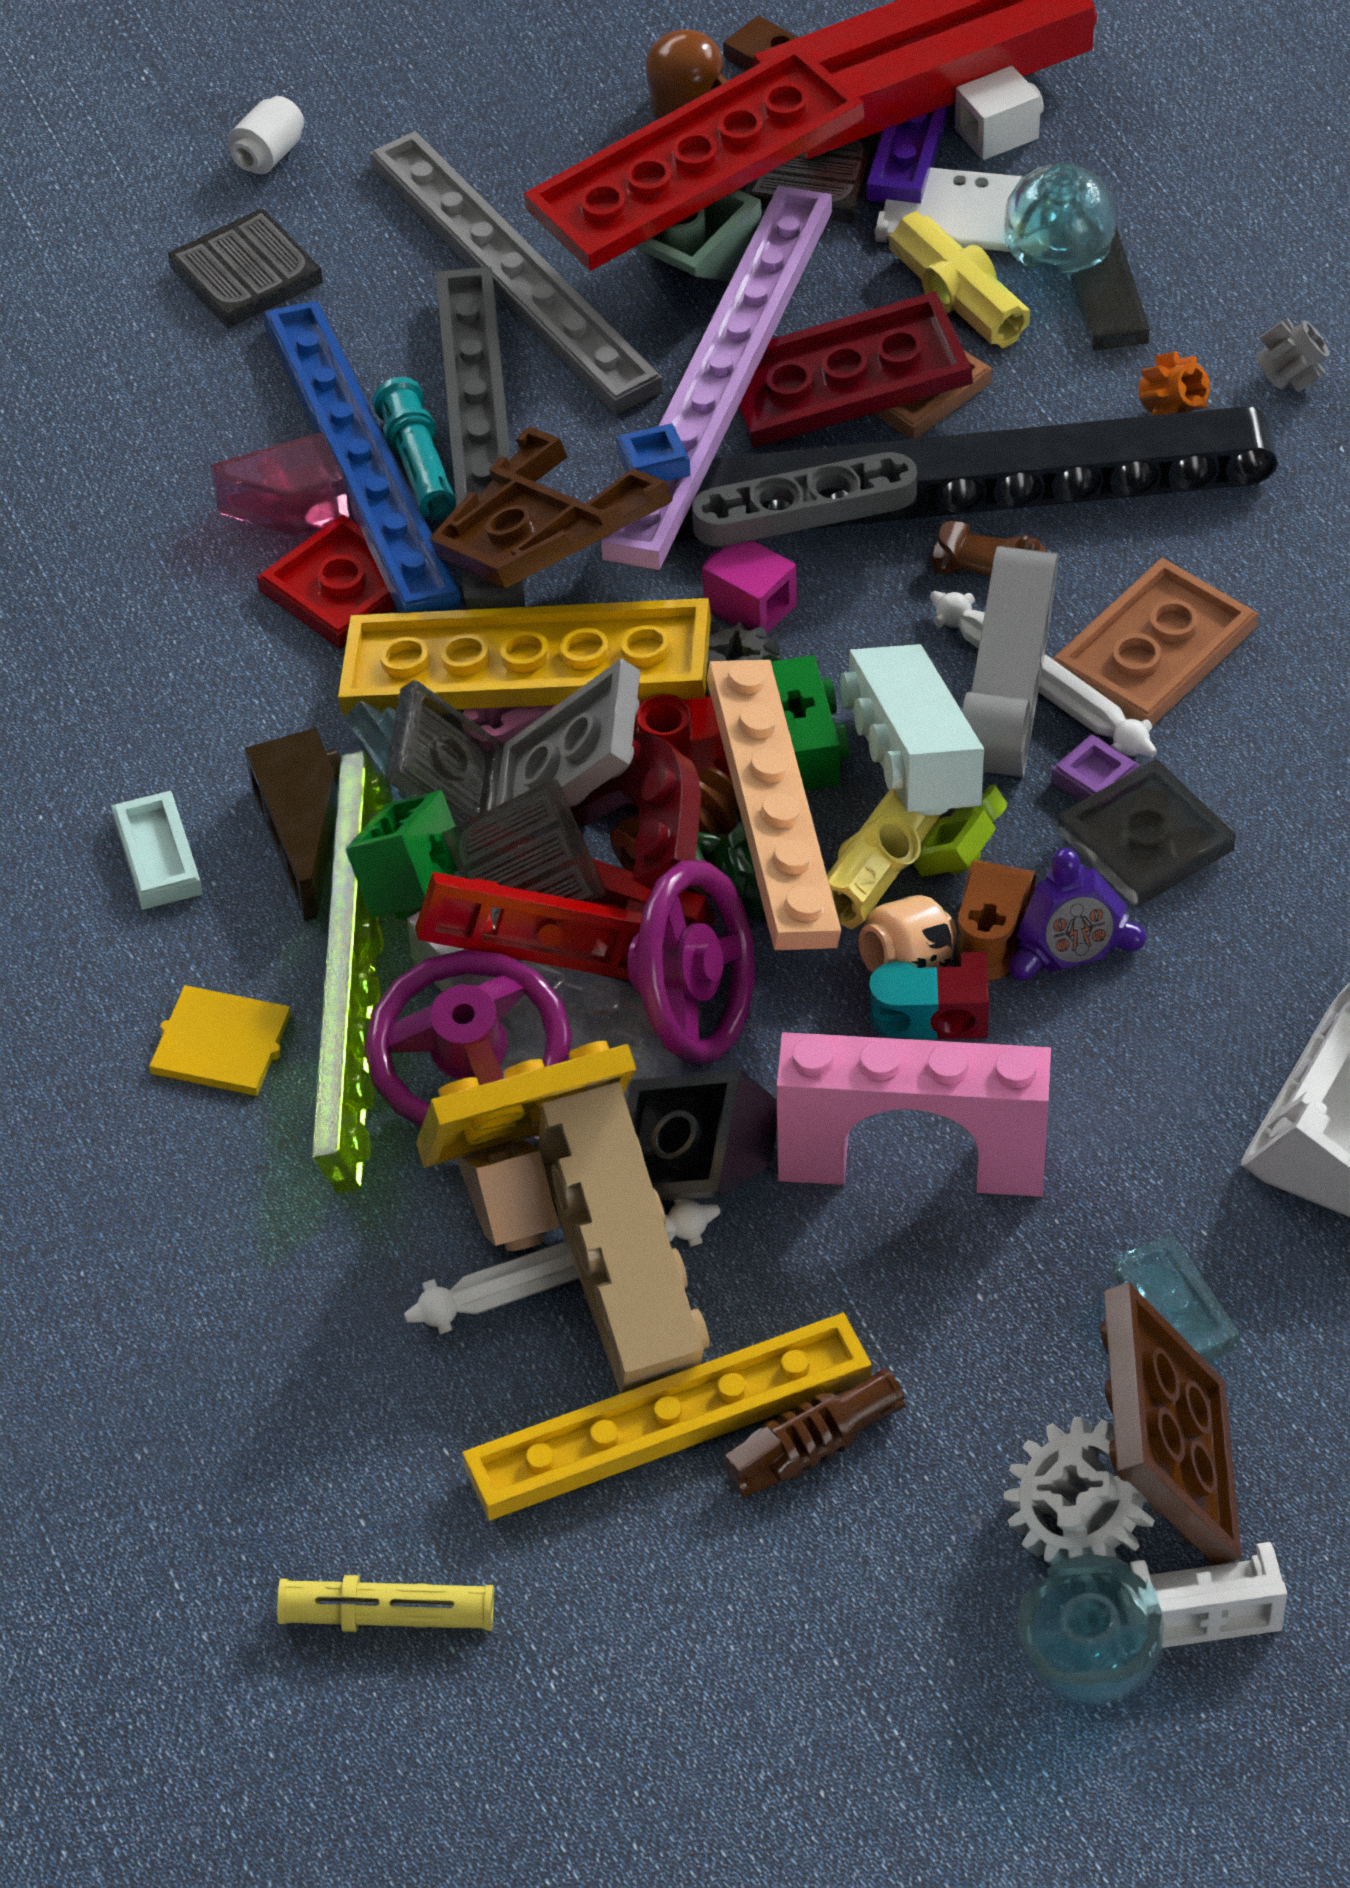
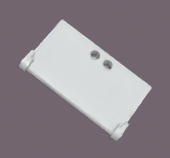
M930 168L921 204L886 199L884 210L879 212L877 226L874 231L876 242L887 243L889 235L897 228L901 218L917 211L922 216H929L961 247L977 245L985 250L1030 254V258L1042 259L1046 248L1045 222L1053 180Z

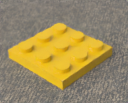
M596 1041L568 1053L570 1060L544 1067L542 1059H533L505 1069L503 1071L505 1078L479 1085L478 1079L471 1077L442 1086L438 1089L440 1097L431 1099L416 1142L423 1168L538 1136L542 1103L615 1082H620L624 1094L636 1071L629 1045L625 1044L609 1049L607 1041Z

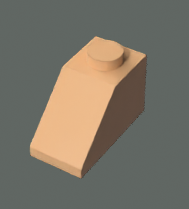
M524 1139L457 1159L484 1236L495 1246L505 1244L507 1251L530 1248L545 1241L543 1232L560 1228L541 1151Z

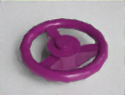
M682 860L657 879L643 908L640 930L630 944L627 959L630 982L634 990L642 997L647 1020L665 1050L689 1065L711 1064L719 1060L737 1043L750 1013L755 983L754 940L745 905L731 879L711 863L704 860ZM688 886H700L708 892L722 915L726 933L716 935L713 929L704 923H694L687 927L678 895ZM730 962V982L726 1006L716 1028L705 1039H699L697 1001H707L715 995L721 981L724 964Z
M461 950L427 958L395 979L371 1012L364 1052L372 1084L396 1114L422 1127L430 1104L414 1096L396 1074L391 1053L430 1051L434 1064L445 1075L458 1080L476 1077L479 1085L504 1079L500 1065L507 1053L508 1040L505 1028L500 1020L525 994L540 1011L546 1034L543 1054L544 1067L568 1061V1053L570 1052L573 1036L564 1002L539 972L504 954ZM465 974L496 977L477 986L457 985L450 987L439 994L431 1006L395 1022L408 1001L436 981Z

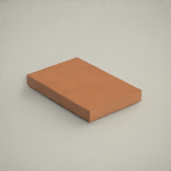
M1161 558L1052 659L1119 706L1126 719H1136L1141 722L1147 719L1153 727L1257 628L1258 612L1166 559Z

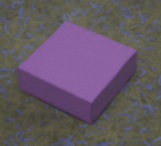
M1091 734L1052 768L1051 783L1099 814L1138 780L1139 764Z

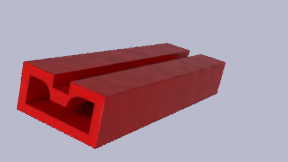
M897 0L754 54V67L789 47L798 44L864 102V120L802 153L806 159H810L883 131V129L904 123L909 119L956 103V87L1011 65L1022 76H1026L1093 50L1094 25L1097 23V11L1092 0Z

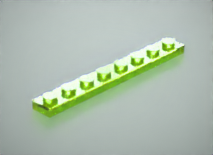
M364 750L341 755L312 1158L337 1194L362 1189L363 1164L371 1156V1144L366 1129L367 1108H371L374 1104V1089L369 1076L364 1046L373 1006L377 1005L381 998L380 985L376 975L377 955L382 954L384 949L379 917H370L345 848L386 803L393 802L392 790L387 776L383 772L378 773Z

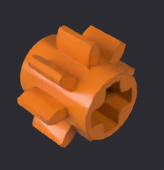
M1177 351L1156 355V366L1141 370L1140 373L1143 377L1139 383V399L1144 408L1152 413V416L1193 412L1207 408L1206 400L1210 393V381L1206 371L1197 364L1196 356L1180 359Z

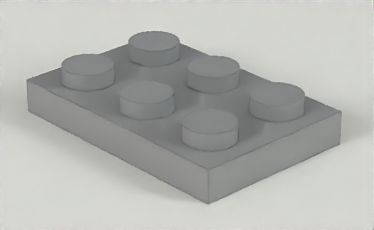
M621 658L504 743L502 746L493 814L547 788L554 813L557 817L569 807L581 804L589 793L609 779L622 775L629 767L634 756L632 742L635 716L639 709L637 697L641 670ZM541 798L527 806H524L492 822V824L496 825L541 802H543V805L521 816H518L500 825L499 827H503L542 807H544L545 809L505 829H510L545 811L547 813L543 798ZM547 813L512 831L518 832L549 817ZM542 827V828H540V829H538V830H536V831H534V832H532V833H530V834H528V835H526V836H530L531 834H533V835L538 834V833L541 832L545 827Z

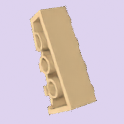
M620 1082L542 1103L538 1149L541 1151L560 1226L620 1394L701 1365L703 1349L710 1347L708 1330L698 1308L691 1310L684 1289L688 1286L684 1263L679 1251L676 1248H671L665 1228L666 1220L663 1206L657 1191L652 1187L642 1149L634 1130Z

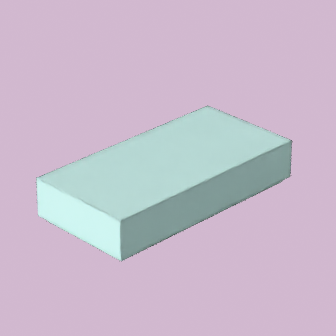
M172 791L111 805L114 822L142 910L203 894L201 881Z

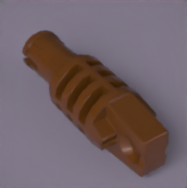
M883 1368L849 1390H845L836 1396L833 1393H820L811 1399V1404L804 1402L796 1406L794 1413L787 1411L780 1415L778 1423L771 1420L763 1424L746 1441L725 1454V1466L730 1483L742 1497H747L777 1483L799 1477L803 1473V1469L810 1471L819 1465V1459L826 1462L836 1455V1451L841 1453L852 1447L853 1442L857 1439L858 1432L906 1407V1403L903 1401L905 1397L899 1383L887 1369Z

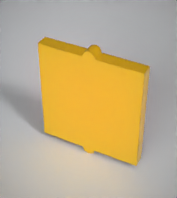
M184 985L170 1019L163 1021L160 1025L162 1038L149 1065L150 1073L258 1096L272 1060H277L281 1056L279 1043L291 1016L290 1006Z

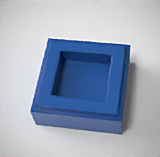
M673 423L616 436L617 454L626 473L634 468L664 481L691 476L690 459Z

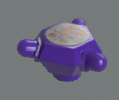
M1062 848L1053 854L1051 867L1048 870L1046 879L1039 881L1033 890L1030 903L1016 934L1021 940L1018 944L1020 948L1010 958L1008 971L1014 979L1025 981L1030 979L1039 969L1042 971L1046 968L1052 973L1104 959L1108 951L1114 952L1116 947L1130 952L1138 951L1146 942V933L1140 925L1127 921L1129 915L1124 914L1127 905L1094 868L1086 870L1084 865H1080L1079 856L1075 851L1069 848Z

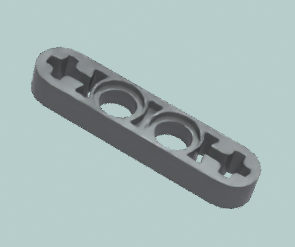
M887 452L710 488L697 495L692 503L693 533L698 540L707 545L728 546L899 510L910 505L915 499L917 493V467L909 457L899 453ZM826 488H839L845 490L848 494L842 498L830 499L823 497L819 492ZM777 499L791 504L789 508L777 511L769 510L762 506L766 501ZM746 508L750 509V514L746 513Z

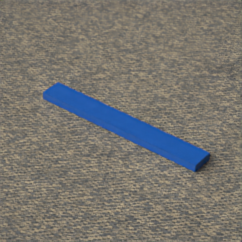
M312 301L265 311L264 327L356 523L364 534L366 544L387 585L398 612L459 610L460 592L445 561L437 557L429 538L432 534L419 511L415 499L319 302Z

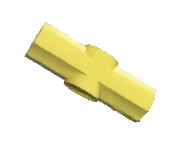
M917 211L901 218L897 228L889 235V249L922 279L925 294L936 291L946 314L955 310L990 344H997L1003 349L1018 341L1022 331L1030 324V309L997 280L994 266L984 250L977 245H969L962 248L929 216H922Z
M891 789L886 793L861 829L841 844L838 851V860L827 873L840 925L852 930L866 920L871 910L879 902L899 872L918 859L921 852L920 843L941 814L922 815L915 811L907 812L895 789Z

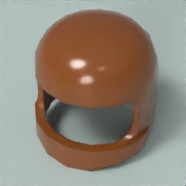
M679 29L662 35L651 45L645 60V71L653 114L658 119L709 92L711 86L716 88L727 82L720 73L723 67L720 49L708 35L692 29Z

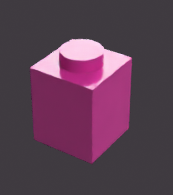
M753 540L728 545L722 550H715L710 554L702 567L703 598L709 599L710 612L733 626H736L741 619L747 630L764 627L767 634L797 606L796 564Z

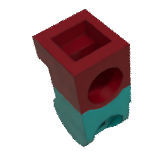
M962 952L959 967L917 968L907 962L895 961L885 963L876 968L869 981L868 1016L872 1027L880 1034L893 1038H988L989 988L987 952Z

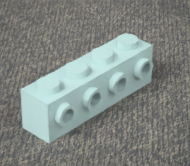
M922 645L850 649L849 672L841 673L840 676L842 706L844 709H850L853 713L858 735H865L869 742L870 755L873 762H880L884 769L885 782L888 789H895L906 811H915L922 815H940L951 808L981 806L984 747Z

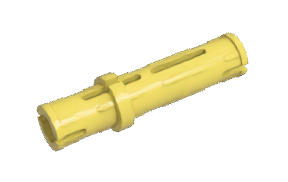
M344 1575L343 1582L290 1581L289 1579L282 1578L279 1582L277 1602L279 1624L341 1625L342 1632H357L359 1625L416 1628H482L488 1631H492L493 1585L360 1582L359 1575ZM321 1601H337L347 1603L370 1602L379 1604L377 1606H369L355 1604L336 1605L319 1603ZM396 1603L454 1606L452 1608L402 1607L393 1605Z

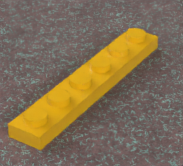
M843 1312L463 1451L464 1468L488 1520L491 1521L794 1409L804 1402L810 1403L811 1399L820 1393L834 1394L856 1386L872 1376V1363Z

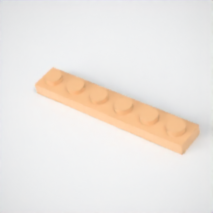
M710 661L707 683L774 950L838 948L841 927L771 661Z

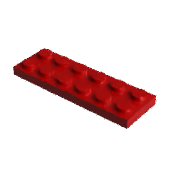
M795 44L524 192L525 209L589 271H592L864 120V102L803 48Z

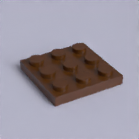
M1130 1282L1104 1290L1106 1320L1100 1324V1334L1105 1350L1109 1355L1110 1379L1106 1380L1104 1389L1106 1400L1114 1419L1115 1439L1110 1441L1109 1455L1116 1474L1122 1481H1128L1147 1499L1155 1513L1164 1515L1180 1531L1185 1542L1189 1545L1194 1544L1214 1565L1227 1564L1242 1559L1225 1380Z

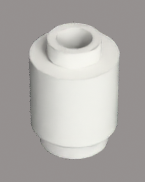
M275 96L271 99L260 101L228 135L227 143L234 162L242 169L255 174L268 173L300 140L301 130L304 127V117L300 109L285 97Z

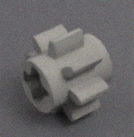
M1286 318L1260 336L1266 348L1257 353V361L1266 377L1277 388L1283 389L1292 383L1295 390L1300 392L1326 373L1320 362L1329 356L1328 347L1319 332L1308 321L1304 320L1294 327L1290 319Z

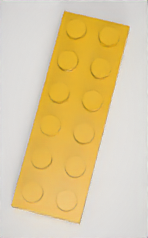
M709 599L351 615L338 693L342 715L404 712V697L424 711L558 705L621 658L641 670L637 697L639 701H644L653 695L659 694L676 695L681 699L705 698L711 623ZM409 705V712H411L410 709L416 712V710Z

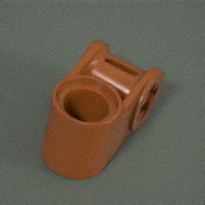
M973 859L967 875L963 901L958 915V928L961 932L956 948V964L958 967L960 966L962 952H987L988 981L1000 979L1009 972L1008 962L1016 952L1019 942L1016 934L1035 889L1036 871Z

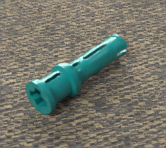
M406 377L389 379L375 390L372 398L375 413L380 419L385 421L383 428L384 438L391 449L400 453L409 482L414 490L420 513L425 518L430 513L431 520L443 519L454 511L456 497L447 481L446 473L432 441L436 432L435 422L430 413L422 407L424 404V394L416 381Z

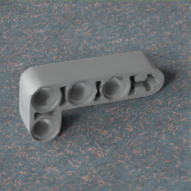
M997 546L972 691L966 693L962 713L984 747L983 773L1021 778L1025 775L1055 594L1058 553Z

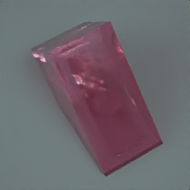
M322 432L211 464L216 505L220 514L292 536L323 528L342 513L349 518L344 477Z

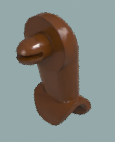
M947 521L939 530L938 541L934 546L931 559L933 569L937 573L950 574L956 571L957 568H961L991 578L997 546L1048 552V550L1039 542L1038 538H1028L1029 534L1011 537L1010 539L970 534L971 529L968 524L958 521Z

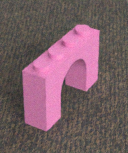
M782 1032L777 1078L778 1181L844 1185L848 1135L853 1126L861 1120L881 1112L919 1110L938 1114L953 1120L964 1127L974 1138L978 1148L976 1193L1043 1197L1051 1047Z

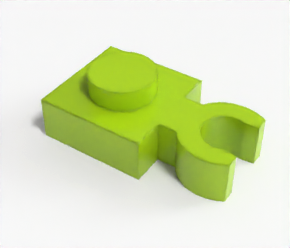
M995 784L989 785L983 793L981 806L955 808L951 816L938 818L920 843L921 852L918 859L913 862L921 877L946 872L952 875L960 874L969 870L973 859L980 860L981 850L996 830L992 822L1007 807L1006 800Z

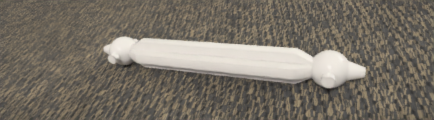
M933 591L930 594V599L936 607L937 614L933 618L934 624L939 628L944 625L949 628H960L964 639L979 649L985 612L972 610V604L975 602L974 596L971 593L963 595L958 592L945 594ZM1044 655L1039 693L1095 734L1113 737L1111 747L1128 756L1140 754L1151 758L1156 755L1157 750L1150 741L1149 731L1152 729V724L1149 720L1144 719L1142 722L1136 719L1126 720L1119 706L1049 656Z
M688 1199L674 1200L675 1205L671 1208L669 1214H665V1228L669 1241L671 1242L677 1236L678 1238L688 1240L690 1247L703 1243L700 1235L705 1231L707 1223L720 1214L719 1206L717 1204H699ZM564 1241L463 1276L450 1290L444 1287H437L435 1279L424 1282L422 1285L425 1291L419 1297L418 1303L408 1309L404 1316L407 1323L424 1322L429 1326L437 1327L439 1333L444 1334L452 1331L450 1322L454 1319L457 1312L477 1315L577 1280L579 1276L567 1242Z

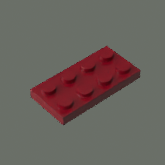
M934 291L771 339L737 411L752 448H756L973 384L972 368L939 296Z

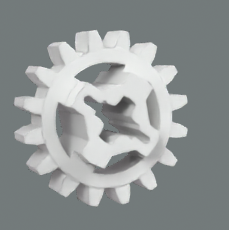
M1074 1417L1070 1434H1065L1052 1423L1046 1426L1049 1440L1046 1445L1041 1447L1030 1440L1024 1444L1027 1453L1032 1457L1028 1465L1011 1464L1009 1471L1021 1480L1020 1488L1004 1492V1500L1015 1508L1021 1509L1008 1519L1009 1526L1020 1535H1026L1022 1545L1036 1557L1044 1554V1561L1057 1570L1062 1571L1070 1560L1071 1566L1080 1573L1089 1574L1093 1557L1095 1556L1110 1568L1117 1565L1114 1548L1121 1543L1133 1551L1140 1547L1136 1537L1131 1533L1135 1526L1153 1527L1155 1520L1142 1510L1143 1503L1148 1501L1128 1481H1122L1118 1476H1113L1109 1471H1105V1465L1099 1460V1454L1110 1457L1109 1444L1111 1440L1115 1439L1114 1426L1108 1421L1101 1420L1093 1431L1092 1426L1083 1418ZM1074 1499H1076V1505L1071 1503L1074 1502ZM1043 1514H1050L1057 1519V1526L1063 1530V1537L1054 1534L1049 1529Z

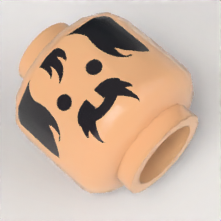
M915 895L882 904L872 909L859 934V951L864 964L872 973L883 964L895 961L907 962L917 968L948 967L953 958L954 945L957 941V929L952 917L937 902L927 896Z

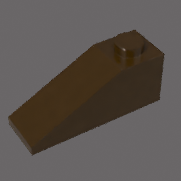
M312 728L245 748L251 790L305 921L315 919L318 915L339 816L336 786L345 784L342 764L336 749L326 751L317 729Z

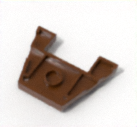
M529 426L516 438L520 449L510 461H508L507 457H500L489 469L493 480L479 496H477V493L469 492L429 540L439 559L503 588H507L659 510L672 502L673 499L664 480L634 468L587 503L536 483L537 480L568 458L560 438Z

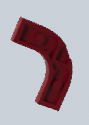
M638 733L633 734L632 746L634 747V756L626 771L619 777L611 778L593 790L581 804L569 807L566 810L565 817L582 826H586L623 805L636 802L639 807V832L635 839L636 858L633 880L652 890L657 879L682 860H695L701 809V790L696 768L689 758L683 756L674 745L658 736Z

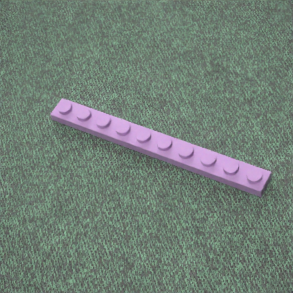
M784 186L777 187L659 424L661 426L673 423L690 459L691 476L665 481L673 499L672 502L602 538V560L660 570L832 213V194Z

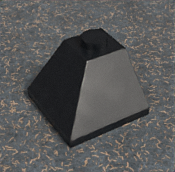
M743 1070L631 1080L626 1104L642 1149L652 1187L657 1191L661 1201L725 1196L771 1164L777 1133V1099Z

